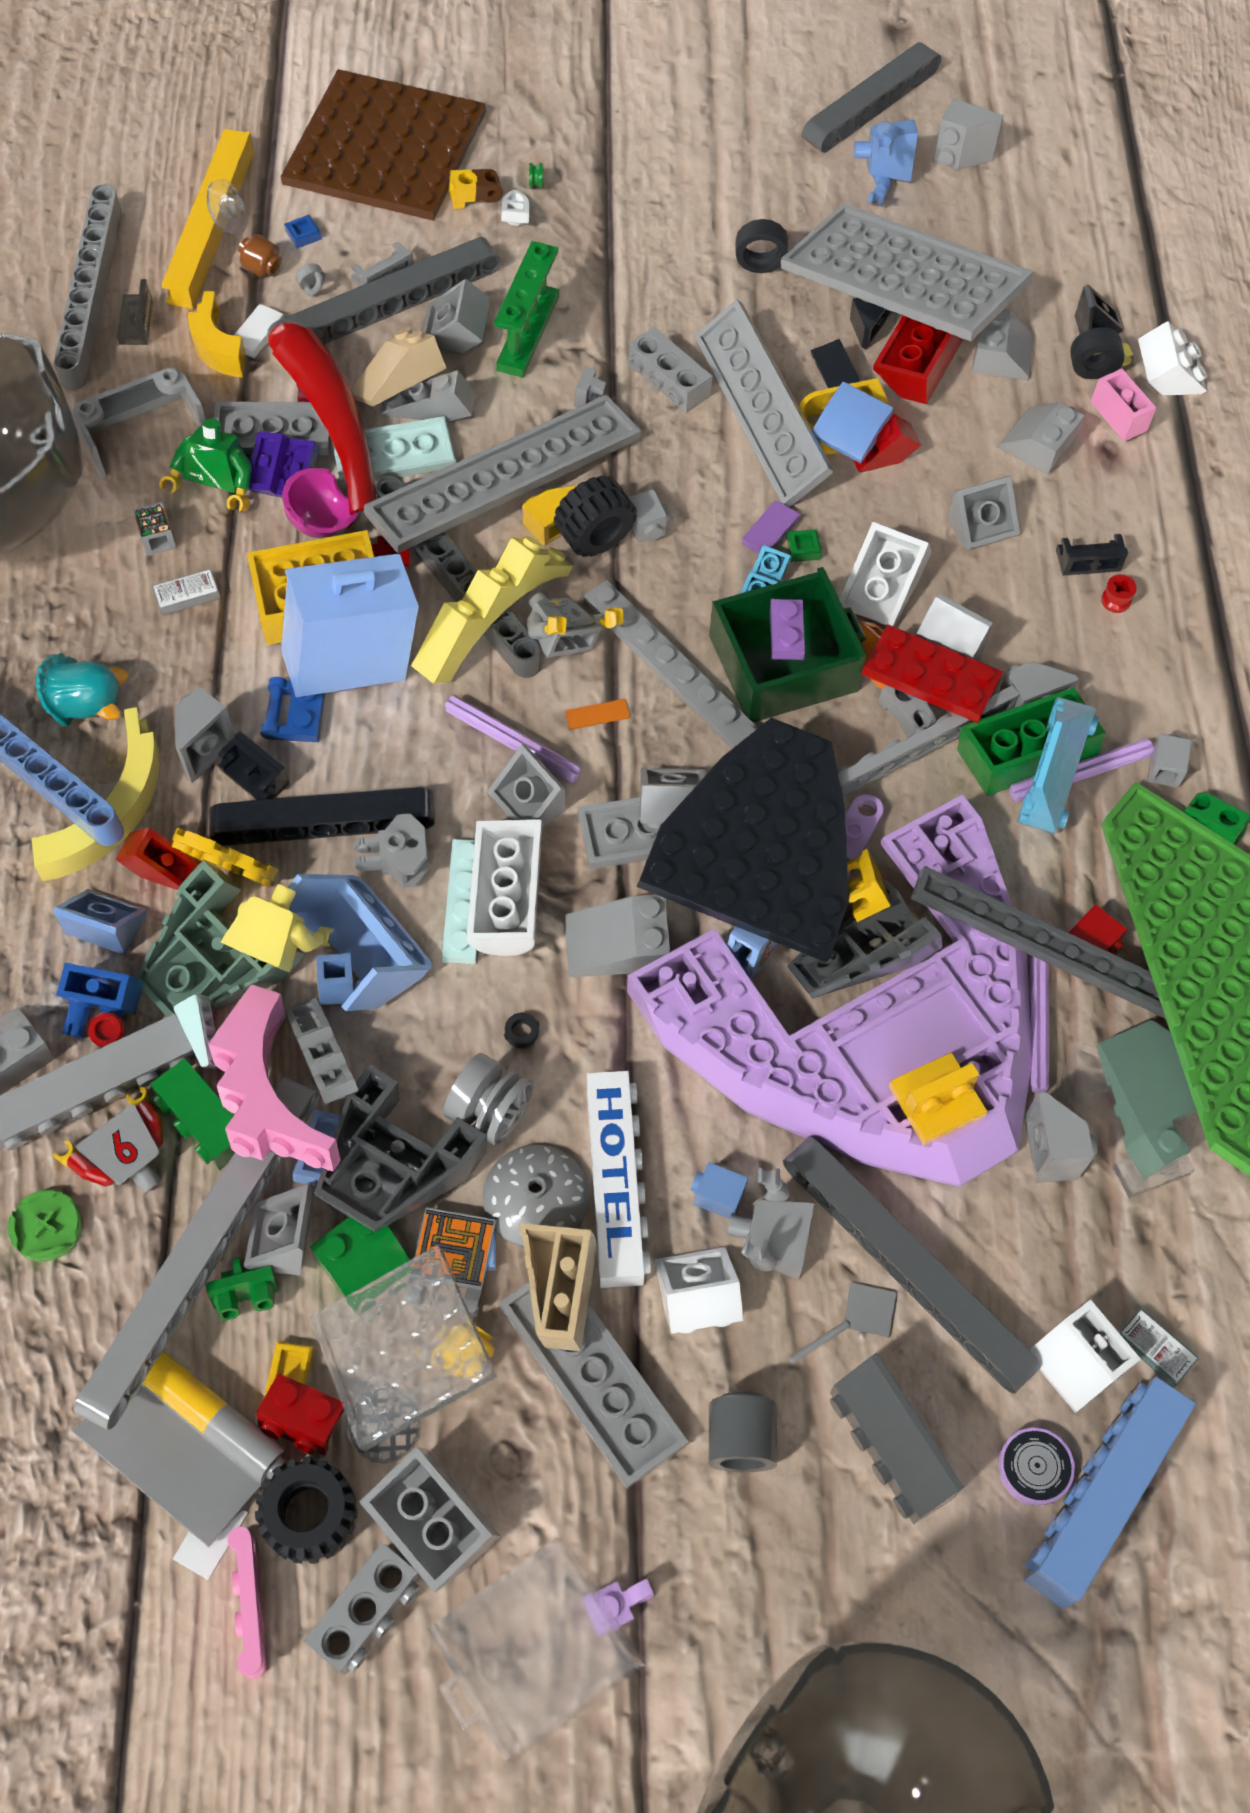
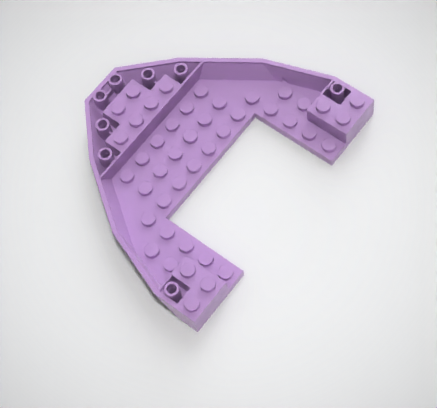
M963 794L882 838L881 846L913 888L915 887L919 872L924 866H927L1012 906L982 818ZM929 908V910L954 942L952 945L790 1036L715 928L628 975L627 993L661 1045L741 1109L753 1116L805 1139L812 1137L823 1147L861 1164L956 1187L965 1185L1018 1152L1032 1067L1027 953L932 908ZM952 1052L961 1068L973 1063L980 1074L973 1088L986 1108L987 1114L984 1118L923 1146L892 1093L889 1083L901 1075Z

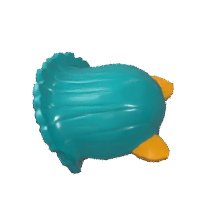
M61 653L50 655L49 658H45V661H42V665L38 666L39 674H36L35 685L43 709L48 714H51L54 720L62 727H68L74 718L85 719L96 715L107 720L120 718L121 714L116 706L119 685L126 682L129 676L125 670L117 667H107L95 661L77 662L75 658Z

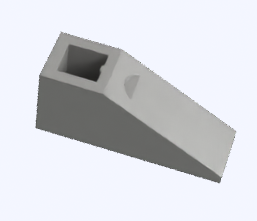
M455 371L423 380L386 399L382 404L381 415L384 417L417 420L445 416L446 422L472 416L476 393L460 372Z

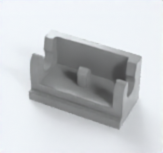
M396 242L392 245L397 251L392 252V256L377 262L374 266L363 270L358 264L351 266L352 270L356 272L351 275V279L357 287H360L413 265L412 252L407 250L400 242Z

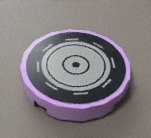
M1035 1427L1019 1430L1005 1441L998 1454L999 1476L1003 1486L1012 1497L1024 1504L1033 1506L1052 1504L1068 1492L1074 1480L1075 1463L1071 1451L1059 1436L1049 1430Z

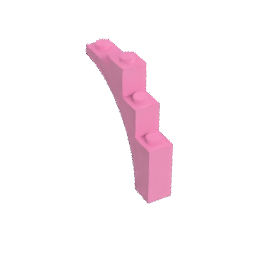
M251 984L208 1043L214 1066L225 1071V1074L217 1084L222 1106L235 1114L225 1128L231 1149L242 1157L251 1156L262 1161L268 1152L272 1150L281 1157L290 1156L304 1161L313 1168L321 1167L334 1172L341 1161L336 1139L312 1129L294 1116L276 1096L268 1080L269 1055L275 1035L286 1017L282 996L280 993Z

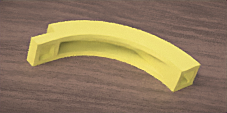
M137 707L124 709L128 740L127 758L118 783L105 800L114 808L124 828L122 839L114 845L102 846L76 824L51 834L32 838L34 867L43 882L77 872L106 856L124 841L147 811L159 778L160 750L154 733L149 730L147 719H141Z

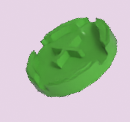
M54 1189L39 1190L27 1195L19 1202L20 1205L9 1217L8 1235L12 1245L25 1258L36 1262L53 1261L65 1256L76 1246L82 1234L83 1217L78 1205L69 1196Z

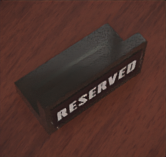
M141 279L139 294H123L117 333L119 345H148L153 300L147 279Z

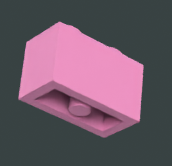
M1119 369L1098 379L1091 404L1125 442L1146 432L1156 407L1123 369Z

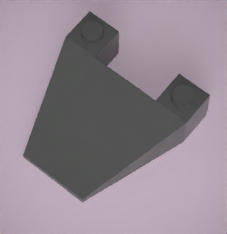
M369 1065L356 1081L359 1091L347 1095L333 1136L337 1142L341 1161L334 1172L322 1168L314 1194L371 1231L377 1232L468 1180L487 1153V1135L457 1117L437 1146L432 1148L386 1120L387 1116L400 1101L399 1085L396 1080Z

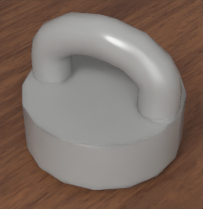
M307 264L301 267L296 274V281L300 288L305 290L309 296H315L319 293L325 279V274L318 264Z

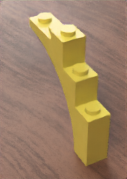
M532 537L511 538L496 568H492V570H478L462 600L458 602H444L411 666L433 684L451 682L462 661L475 643L507 608L540 584L555 578L568 576L573 565L565 560L566 555L563 552L552 547L550 549H541L542 544Z

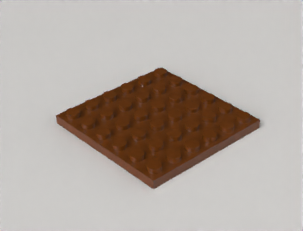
M337 69L280 176L282 185L434 221L449 190L450 170L459 169L486 113V105L471 99Z

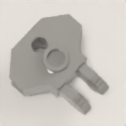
M411 814L397 815L385 830L378 831L379 836L362 837L354 841V850L357 853L380 852V854L359 856L355 859V868L358 871L382 870L383 875H391L403 888L417 887L429 872L425 827Z

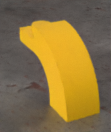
M203 291L202 302L197 304V312H188V324L195 350L200 359L213 370L228 376L243 378L246 353L242 336L225 334L217 329L219 307L215 291Z

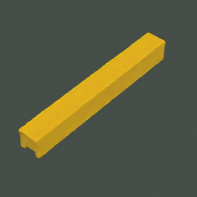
M224 129L162 281V288L170 290L166 299L167 305L194 310L254 155L251 133L248 131Z

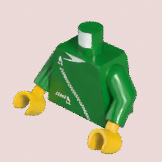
M209 418L204 420L202 426L198 427L192 435H187L177 447L169 467L172 469L171 473L161 478L159 482L160 489H165L168 480H171L173 482L171 493L179 491L182 487L179 475L182 473L185 480L236 493V495L228 497L227 507L229 510H235L237 500H239V511H245L250 506V500L245 495V491L249 490L252 463L243 449H241L239 438L236 435L222 432L221 423L217 419Z

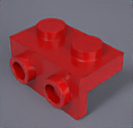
M278 1373L256 1412L257 1422L260 1430L268 1437L280 1440L282 1437L294 1442L295 1447L306 1454L314 1455L316 1452L325 1456L329 1449L328 1441L346 1409V1403Z

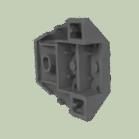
M885 880L884 883L891 906L859 922L856 921L852 911L841 923L831 957L827 963L800 953L787 967L813 999L914 967L918 963L928 960L933 953L942 948L941 934L925 917L918 920L908 909L899 891Z

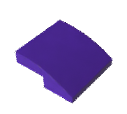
M257 432L250 461L252 463L249 490L282 498L285 483L294 473L307 468H315L320 445L310 440L289 439L284 434Z

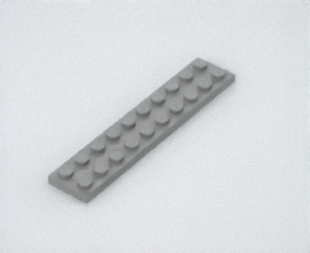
M606 394L365 504L364 514L393 549L400 553L639 440L641 430Z

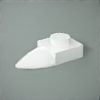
M513 190L503 196L501 221L514 226L529 223V200L522 192Z

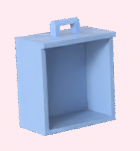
M400 554L286 569L287 586L281 652L296 697L404 681L406 679L419 606Z

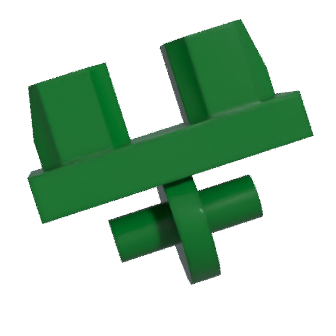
M241 1257L232 1259L233 1269L221 1272L222 1279L205 1283L209 1299L214 1309H217L222 1321L237 1318L240 1315L238 1303L250 1299L255 1311L261 1312L272 1309L274 1307V1293L279 1292L271 1265L248 1270L243 1266Z

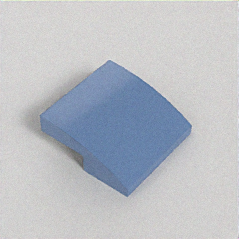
M842 382L828 402L812 432L819 442L861 463L875 445L877 435L893 415V407Z

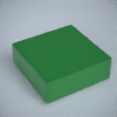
M817 529L787 532V544L789 554L792 557L791 562L821 559Z

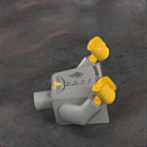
M539 592L533 595L529 601L532 611L526 623L528 636L538 642L544 654L549 658L591 651L601 629L623 624V609L618 607L606 608L605 614L589 615L570 598L548 599L543 593Z

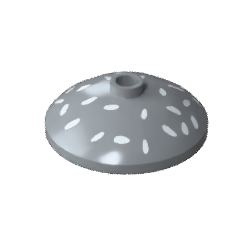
M528 1145L510 1151L495 1163L484 1184L483 1205L486 1217L496 1220L495 1231L509 1243L524 1248L519 1223L578 1229L588 1210L589 1187L581 1167L568 1154L550 1146ZM533 1184H539L542 1190L538 1193H532L529 1188Z

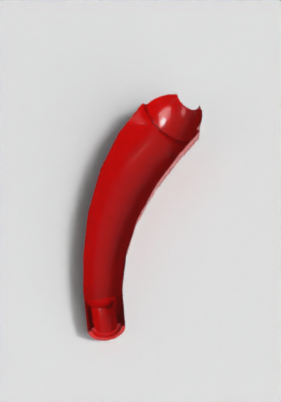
M297 322L280 323L268 335V342L273 350L272 354L309 400L331 437L340 458L347 484L349 514L353 515L357 511H364V505L376 500L377 493L366 432L352 391L334 356L311 327H304Z

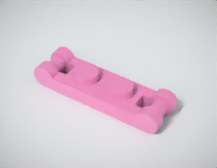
M236 1527L228 1535V1544L237 1553L238 1571L232 1572V1588L234 1596H240L241 1612L235 1613V1628L237 1637H243L244 1652L240 1654L237 1660V1667L243 1675L251 1679H257L265 1673L267 1668L258 1547L256 1538L248 1529Z

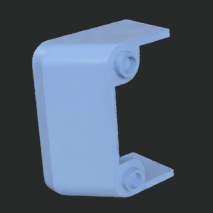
M298 874L287 887L296 892L289 911L304 918V925L311 932L318 931L320 926L334 928V931L329 936L330 943L339 954L351 953V967L360 980L353 986V993L341 1006L345 1011L378 1009L421 980L431 969L430 959L372 888L361 878L354 875Z

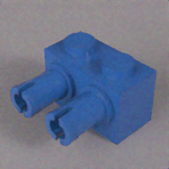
M65 962L56 996L67 1000V1003L70 1005L61 1034L84 1039L90 1009L98 1007L102 1011L101 1013H111L122 1019V1016H126L127 1013L135 1015L144 982L130 975Z

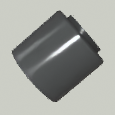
M752 1392L726 1393L710 1401L708 1464L710 1467L729 1472H761L774 1469L777 1466V1406L775 1401Z

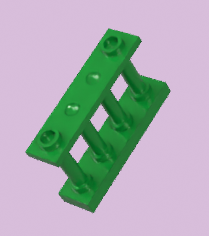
M531 240L494 320L495 327L507 329L508 337L496 362V371L524 377L559 299V289L547 286V276L559 252V247Z

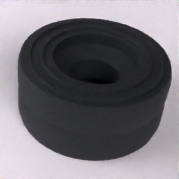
M1101 327L1087 330L1074 339L1070 348L1073 369L1079 377L1084 379L1102 378L1119 370L1124 362L1125 355L1121 337L1115 330Z

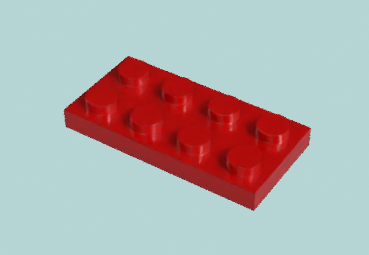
M887 624L864 664L861 675L978 723L1001 680L1003 671Z

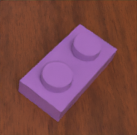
M771 599L772 659L804 660L803 600Z

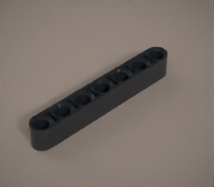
M417 787L219 803L209 808V839L222 846L377 834L378 831L385 830L393 819L400 814H411L425 829H428L435 824L433 792L427 788Z

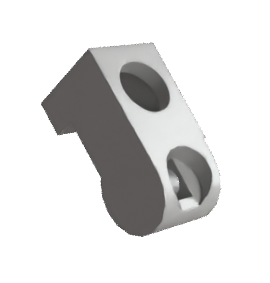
M890 686L883 687L877 702L884 711L888 709L908 737L918 728L923 726L928 728L936 723L934 713L926 701Z

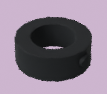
M516 1013L509 1017L505 1023L504 1038L510 1045L516 1048L530 1047L538 1039L539 1022L528 1013ZM521 1023L531 1028L530 1034L522 1038L512 1033L514 1026Z

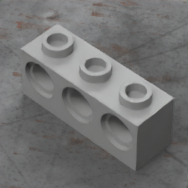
M655 327L629 343L628 364L632 370L637 373L639 372L649 381L653 388L661 391L673 405L678 406L685 413L711 396L713 376Z
M382 1542L305 1638L304 1642L343 1676H345L348 1670L354 1673L367 1658L369 1652L365 1649L375 1636L381 1639L394 1623L395 1619L391 1616L401 1603L404 1606L408 1605L420 1589V1586L417 1584L421 1578L420 1575ZM389 1569H398L402 1572L400 1584L392 1589L383 1587V1574ZM365 1601L374 1602L376 1604L375 1616L367 1622L358 1621L356 1618L358 1606ZM338 1634H347L350 1638L349 1649L342 1655H333L330 1651L332 1639Z

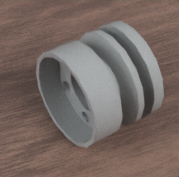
M478 1053L467 1063L457 1077L445 1101L443 1113L445 1117L453 1122L458 1117L469 1125L477 1119L475 1128L487 1135L488 1143L499 1146L521 1121L532 1096L534 1084L526 1078L519 1080V1074L514 1071L508 1072L501 1079L502 1064L484 1053Z

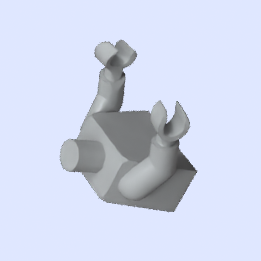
M758 1168V1183L765 1184L767 1193L762 1200L756 1201L752 1218L731 1214L727 1235L746 1239L741 1253L750 1261L754 1269L760 1271L775 1270L799 1279L805 1258L814 1203L787 1201L790 1196V1190L780 1178V1169L775 1168L774 1171H764L762 1168Z

